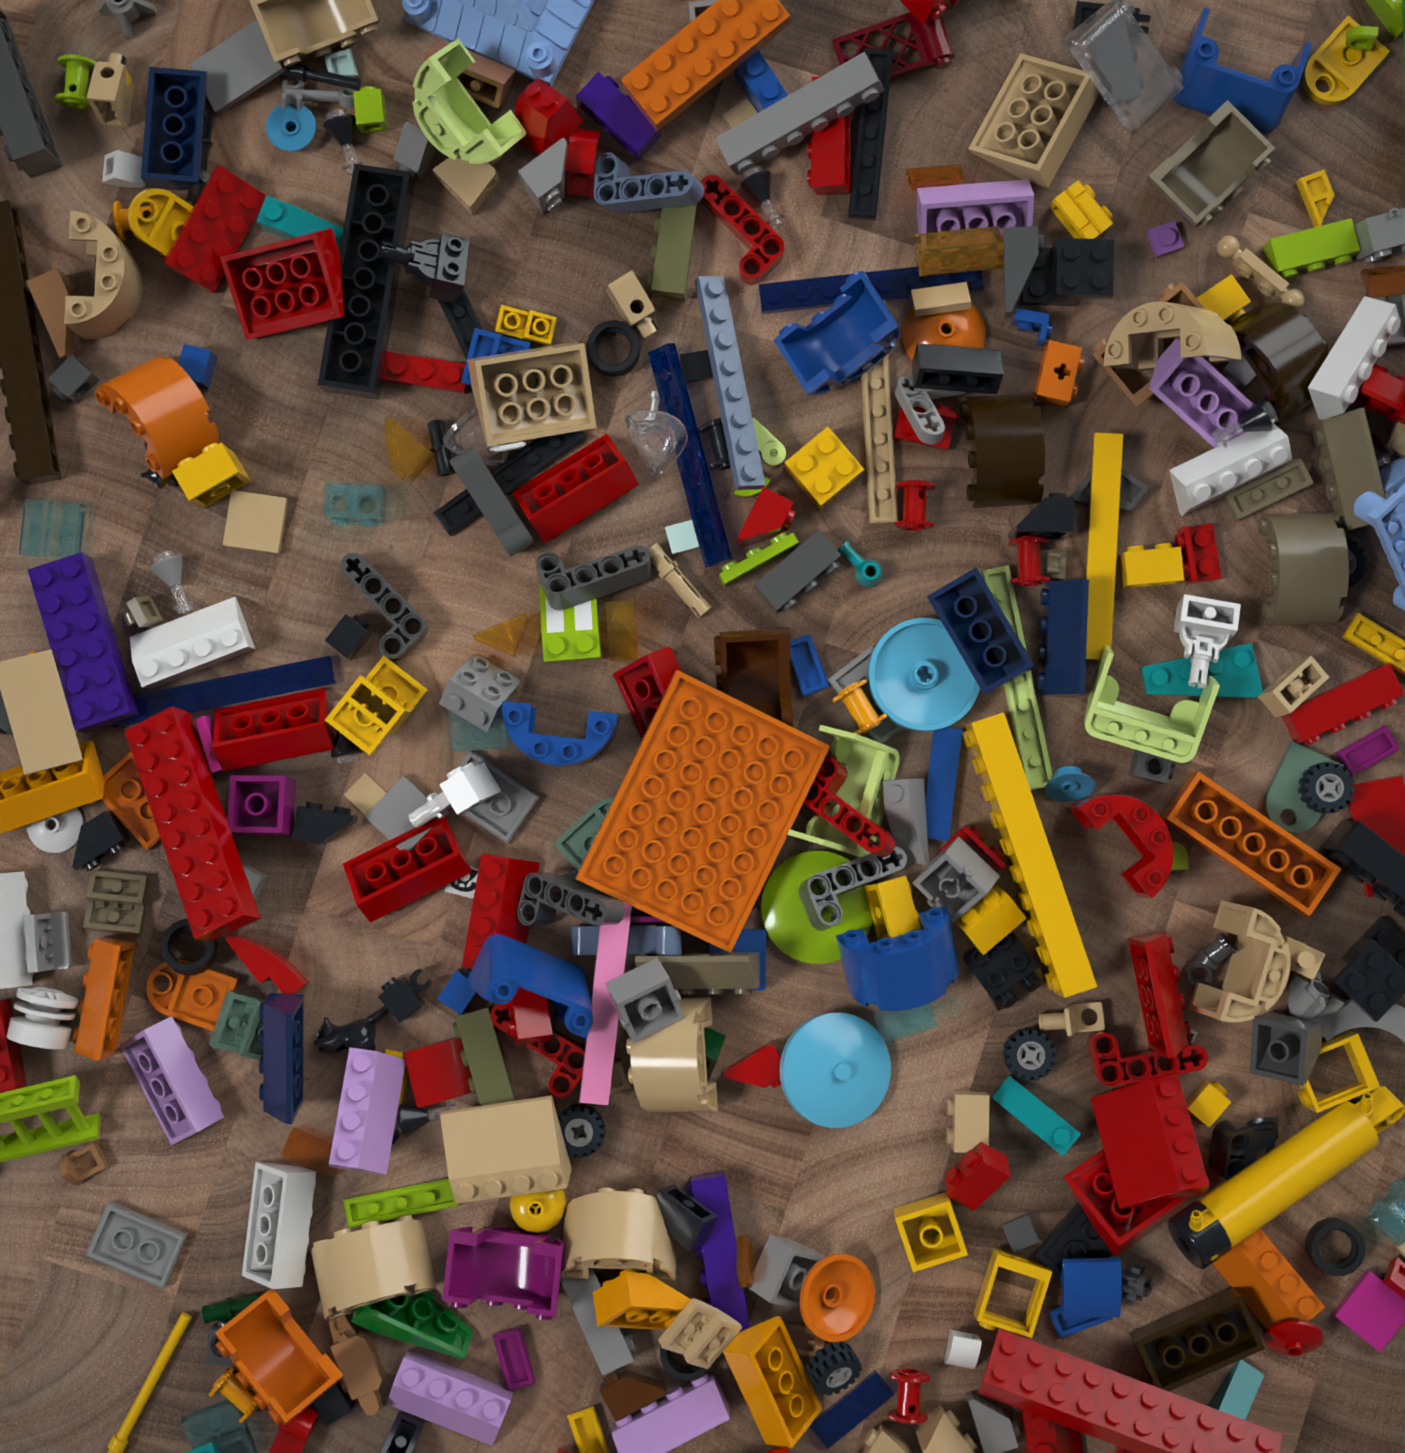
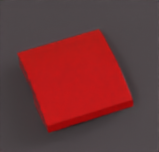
M452 1038L403 1052L417 1108L472 1093L468 1078L471 1077L469 1066H464L460 1050L464 1049L461 1038Z

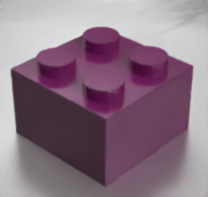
M230 776L227 822L231 833L236 836L292 837L296 780L287 776Z

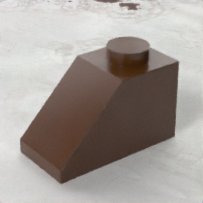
M616 1370L603 1378L604 1382L601 1383L599 1390L616 1422L667 1394V1385L664 1381L636 1372L624 1370L619 1373Z

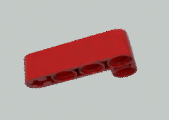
M708 175L701 181L705 190L701 202L749 249L740 261L739 276L745 284L756 285L783 259L784 241L719 176ZM709 188L713 191L716 188L717 195L713 192L707 194V189ZM729 206H735L739 209V213L730 216L724 210ZM753 225L759 229V232L756 235H748L744 229L747 226ZM768 245H775L779 252L775 255H769L764 251V248ZM749 264H753L759 268V271L751 275L746 273L744 268Z
M825 756L803 803L866 851L879 857L889 856L895 849L894 837L837 795V792L848 777L847 767L840 761L830 756ZM835 765L834 774L828 777V769ZM818 788V796L811 800L812 792ZM839 804L840 810L838 814L832 816L833 807ZM861 820L860 829L857 832H853L854 823ZM871 835H874L875 837L879 838V840L881 841L879 847L876 842L869 839Z
M496 1004L490 1013L492 1023L508 1034L507 1021L511 1019L500 1020L501 1014L498 1010L502 1011L504 1004ZM552 1027L553 1035L551 1037L559 1040V1050H548L545 1046V1041L525 1045L558 1065L549 1080L548 1089L554 1097L565 1098L572 1093L583 1072V1065H572L569 1056L573 1052H579L584 1056L585 1047ZM563 1076L568 1079L570 1087L567 1090L561 1091L556 1088L554 1080L557 1077Z
M1104 1030L1092 1032L1087 1040L1094 1077L1108 1087L1141 1082L1167 1075L1194 1072L1203 1069L1208 1062L1206 1050L1192 1042H1188L1189 1046L1178 1055L1188 1057L1191 1055V1051L1197 1053V1056L1193 1057V1062L1187 1059H1179L1176 1055L1174 1058H1170V1063L1166 1068L1160 1069L1158 1060L1162 1055L1150 1049L1120 1055L1117 1039ZM1101 1037H1107L1109 1040L1108 1048L1104 1051H1098L1096 1043ZM1135 1060H1140L1142 1063L1141 1071L1137 1074H1132L1130 1071L1131 1063ZM1112 1065L1114 1067L1113 1076L1109 1079H1103V1068Z
M313 1404L309 1405L288 1424H281L279 1426V1431L268 1453L302 1452L320 1416Z

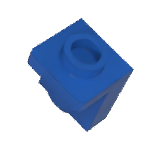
M1018 308L1014 311L1011 320V326H1017L1019 331L1034 332V329L1038 330L1035 346L1039 347L1044 344L1045 340H1050L1053 323H1048L1050 314Z

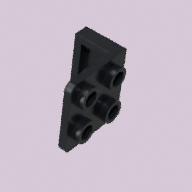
M1013 931L985 955H982L974 947L963 956L965 963L983 986L992 1004L998 1011L1011 1007L1020 996L1026 992L1035 991L1039 988L1041 982L1045 980L1039 965Z

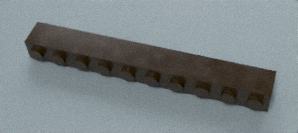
M10 200L0 201V369H2L3 374L0 386L3 395L6 396L8 405L5 407V417L7 422L11 424L12 434L9 435V443L16 456V461L13 463L14 472L20 481L32 485L61 480L62 478L33 297L26 282L30 278L19 210Z

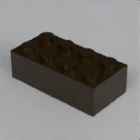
M1233 1287L1129 1333L1151 1385L1166 1391L1176 1389L1265 1349L1242 1295Z

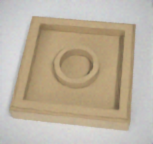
M231 490L223 546L280 554L289 499Z

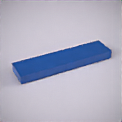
M945 727L933 731L925 791L928 839L949 841L963 729Z

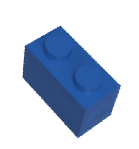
M759 50L735 69L736 80L758 113L788 96Z

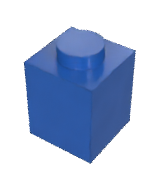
M184 344L178 364L191 377L198 389L200 387L209 389L218 357L210 350Z
M465 968L464 971L461 969L456 970L437 998V1000L460 1015L465 1012L477 994L466 983L471 972L468 968Z

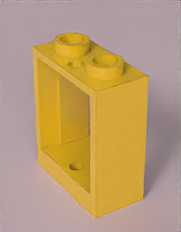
M1347 1031L1333 1037L1328 1042L1323 1041L1321 1042L1320 1054H1323L1343 1045L1358 1081L1316 1098L1309 1080H1307L1306 1085H1299L1301 1091L1298 1092L1299 1099L1305 1108L1308 1107L1309 1110L1319 1113L1363 1095L1365 1092L1380 1088L1358 1033Z
M993 1248L973 1313L976 1320L980 1321L979 1325L993 1331L998 1327L1021 1337L1032 1338L1052 1270L1044 1264ZM999 1267L1036 1279L1023 1322L986 1311Z

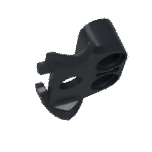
M1278 1116L1252 1119L1247 1122V1126L1238 1128L1227 1120L1219 1122L1212 1133L1208 1158L1210 1168L1226 1180H1229L1255 1162V1153L1258 1149L1264 1147L1266 1149L1265 1154L1274 1149L1279 1136Z

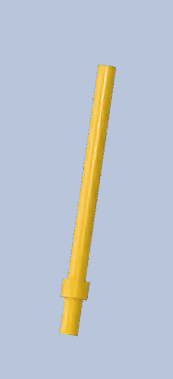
M181 1313L118 1433L113 1434L109 1441L107 1453L124 1452L129 1442L127 1440L192 1318L189 1314Z

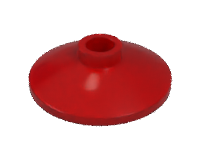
M1303 1321L1276 1323L1270 1326L1263 1336L1264 1343L1269 1349L1289 1356H1300L1312 1352L1323 1343L1322 1331L1317 1326Z

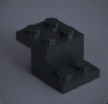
M1057 238L1052 248H1044V252H1038V261L1021 295V305L1077 306L1082 298H1112L1114 239Z
M1380 917L1341 957L1347 965L1332 980L1374 1022H1378L1405 993V938L1384 918Z

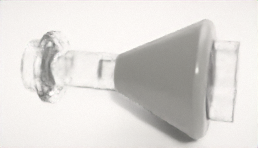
M174 550L155 555L152 558L154 564L151 565L150 570L171 588L177 603L173 610L177 611L178 615L194 610L193 604L195 601L187 599L181 585L183 557L175 555Z

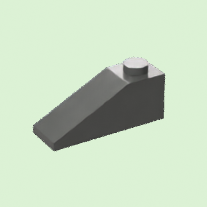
M1038 226L1003 228L1005 319L1011 318L1038 261V252H1044L1043 235H1038Z

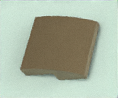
M91 870L86 892L88 904L83 928L90 931L142 936L147 903L148 876Z

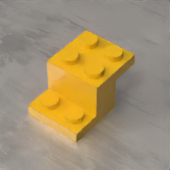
M383 655L367 677L361 675L358 677L325 721L369 756H372L388 734L395 735L429 690Z

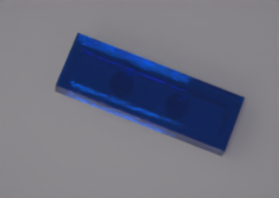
M875 1369L814 1419L810 1427L827 1449H829L894 1395V1391Z

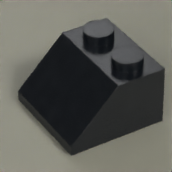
M1050 493L1049 497H1045L1008 533V539H1016L1022 536H1039L1052 540L1066 539L1074 532V498L1066 497V493Z

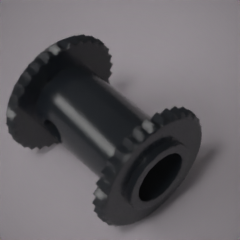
M714 419L701 425L698 431L699 433H708L715 455V462L708 465L709 469L725 470L731 468L722 419Z

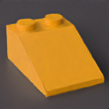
M634 1269L621 1271L619 1273L620 1276L613 1280L605 1281L602 1287L592 1292L597 1327L666 1330L691 1300L651 1274L637 1273V1270Z

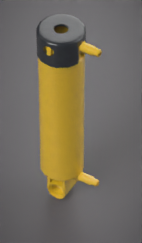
M1385 1086L1376 1089L1372 1093L1365 1092L1361 1097V1101L1355 1105L1349 1101L1336 1105L1198 1201L1192 1202L1169 1218L1167 1226L1173 1241L1191 1264L1199 1269H1206L1229 1253L1234 1246L1374 1150L1379 1145L1378 1134L1403 1116L1405 1105Z

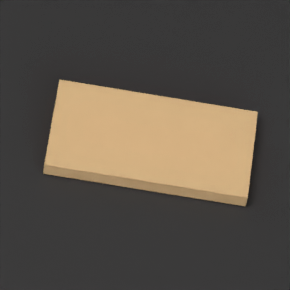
M52 650L1 661L0 691L24 775L83 760Z

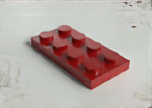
M216 165L167 253L163 264L209 292L214 293L225 274L220 257L238 251L267 195L221 165Z

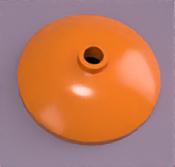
M972 303L971 309L915 317L914 308L912 307L902 327L903 347L911 362L917 343L983 349L986 339L984 320ZM948 326L951 329V333L944 334L941 331V327Z
M843 1253L831 1254L819 1260L806 1275L800 1292V1311L805 1325L815 1336L829 1342L845 1341L859 1333L869 1320L875 1302V1285L869 1269L858 1258Z

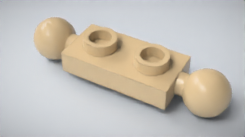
M1227 235L1218 241V254L1223 258H1233L1235 261L1232 264L1236 267L1238 274L1246 279L1250 278L1258 285L1257 288L1262 294L1268 297L1271 296L1274 299L1279 296L1282 304L1296 311L1302 308L1304 305V295L1297 289L1289 290L1287 288L1289 283L1247 248L1243 251L1239 249L1240 244L1237 238Z

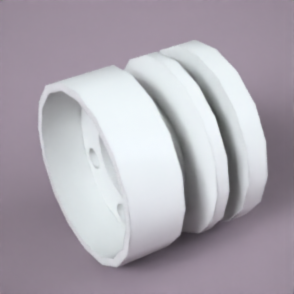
M46 987L18 988L16 996L24 1001L14 1002L13 1007L25 1013V1016H17L10 1019L6 1037L11 1041L45 1049H66L72 1029L60 1023V1020H72L75 1018V1013L68 1009L77 1008L78 998Z

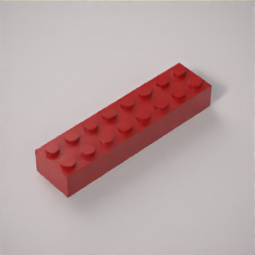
M172 706L125 730L194 939L212 942L260 919L256 902L190 712Z

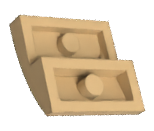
M692 1298L658 1341L663 1349L683 1354L687 1363L709 1369L739 1333L742 1326L719 1309Z

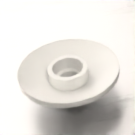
M77 807L67 813H59L48 817L39 823L33 822L28 824L27 832L29 838L36 847L45 852L60 853L67 851L78 842L80 828L84 825L83 816ZM50 820H54L56 822V827L54 830H50L48 828V822Z

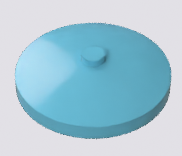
M915 618L894 626L882 636L870 656L867 677L872 698L883 714H887L888 719L903 728L927 732L948 727L960 720L971 709L979 694V685L939 619Z
M827 1012L813 1016L795 1029L784 1046L779 1069L781 1086L792 1108L811 1123L828 1128H844L855 1125L869 1117L879 1107L887 1093L891 1077V1061L887 1046L878 1031L860 1017L842 1012Z

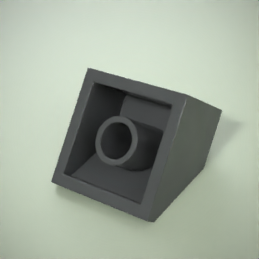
M1267 1012L1254 1017L1250 1073L1297 1085H1306L1321 1051L1323 1023L1274 1012Z

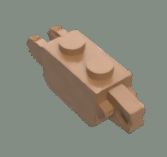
M348 1315L333 1318L329 1321L333 1338L329 1356L343 1374V1378L340 1380L342 1389L345 1394L349 1393L351 1400L358 1398L365 1414L375 1416L380 1410V1406L383 1405V1397H381L382 1394L379 1388L386 1372L370 1333L362 1328L356 1330Z

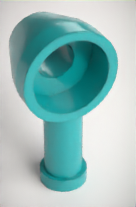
M846 541L837 551L842 553L856 567L855 578L857 582L868 588L879 584L883 577L882 566L873 559L864 560L849 545L850 543ZM867 567H872L875 570L873 577L866 575L865 570Z

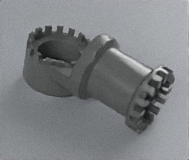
M1219 932L1217 939L1206 948L1202 947L1192 959L1187 961L1184 970L1187 980L1191 985L1195 986L1196 982L1205 985L1209 984L1212 980V973L1220 967L1219 963L1230 953L1235 954L1237 952V947L1233 942L1230 943L1231 939L1227 940V935ZM1202 967L1206 969V973L1202 977L1191 976V972L1195 968Z

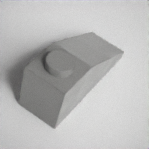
M924 778L884 780V809L895 840V846L900 847L906 853V864H928Z

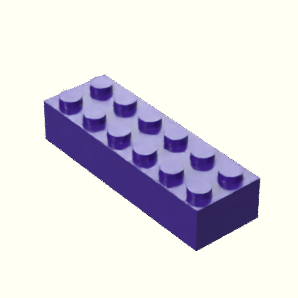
M80 552L28 569L74 729L87 734L139 717L93 559Z

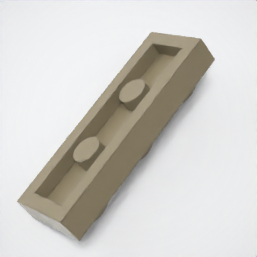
M1300 458L1224 495L1223 498L1234 520L1237 521L1314 482Z

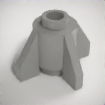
M103 0L98 6V12L101 16L114 15L120 21L122 32L126 39H132V25L130 23L135 22L139 18L140 13L143 15L157 14L156 7L144 0Z
M1317 972L1314 980H1308L1296 973L1289 981L1288 1007L1293 1017L1312 1020L1338 1011L1345 1004V1000L1333 993L1330 995L1329 989L1321 983L1320 972Z

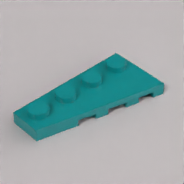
M1252 643L1223 649L1219 652L1217 663L1209 662L1207 677H1214L1220 685L1216 697L1258 698L1257 696L1263 691ZM1190 657L1188 659L1180 658L1140 667L1146 695L1201 697L1203 688H1197L1198 683L1195 684V687L1188 685L1192 664Z

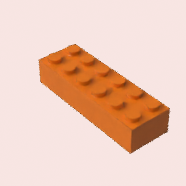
M717 0L621 79L622 88L658 132L789 26L790 14L779 0Z
M1199 771L1189 774L1161 815L1166 824L1300 915L1311 916L1341 871L1340 867Z

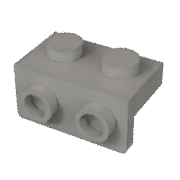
M68 912L24 915L23 933L25 935V961L28 973L71 968L72 958Z

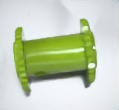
M73 54L62 55L58 58V64L66 68L64 93L55 95V101L58 104L71 109H92L87 100L89 72L94 70L96 61L85 56Z

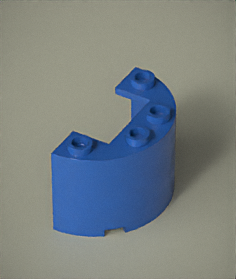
M863 270L851 274L846 279V283L840 287L841 291L845 294L837 297L832 307L814 315L811 319L812 322L806 327L797 323L786 325L780 330V335L773 340L807 395L814 396L830 392L829 386L840 384L842 387L860 377L878 364L895 347L892 342L894 338L897 340L901 337L902 329Z
M502 701L504 725L514 744L532 759L556 767H574L593 760L610 745L620 722L618 714L589 711L585 739L534 734L537 708L531 707L532 704Z
M946 906L931 908L926 912L919 913L924 929L909 931L896 937L882 938L877 942L869 943L863 928L849 930L843 934L836 935L848 990L857 1002L866 1007L869 1004L878 1005L879 1010L901 1011L923 1006L946 993V987L950 983H955L959 975V964Z

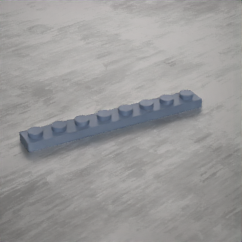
M698 276L695 280L696 292L735 490L762 489L765 486V480L724 276Z

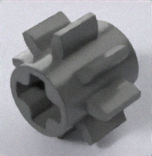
M1133 1264V1266L1128 1265L1127 1269L1121 1270L1124 1299L1136 1302L1137 1300L1142 1301L1143 1297L1150 1295L1153 1279L1151 1276L1145 1275L1146 1267Z

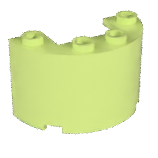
M457 38L429 57L419 68L413 83L415 88V100L412 102L413 110L422 132L436 149L454 160L461 159L469 161V164H482L501 156L528 133L511 110L493 124L483 114L457 78V76L476 62L460 39Z

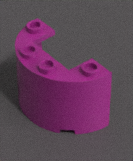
M471 1226L456 1228L450 1231L442 1301L451 1302V1306L456 1308H467L468 1305H471L477 1299L486 1300V1304L492 1306L510 1303L514 1304L513 1307L516 1309L527 1310V1313L535 1314V1318L540 1320H551L552 1317H556L564 1242L561 1239L555 1238L554 1242L550 1241V1235L546 1233H532L521 1228L483 1226V1228L478 1229L476 1232H472L473 1227Z

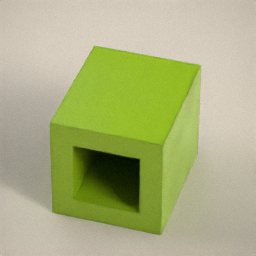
M367 86L361 88L360 91H353L356 125L360 133L388 131L386 103L381 88L377 89L376 87Z

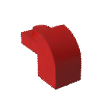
M576 128L571 133L565 166V194L593 197L595 165L599 158L600 131Z

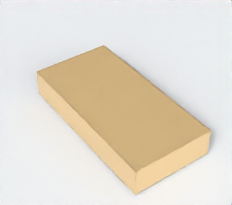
M967 282L911 290L915 317L971 309V298Z

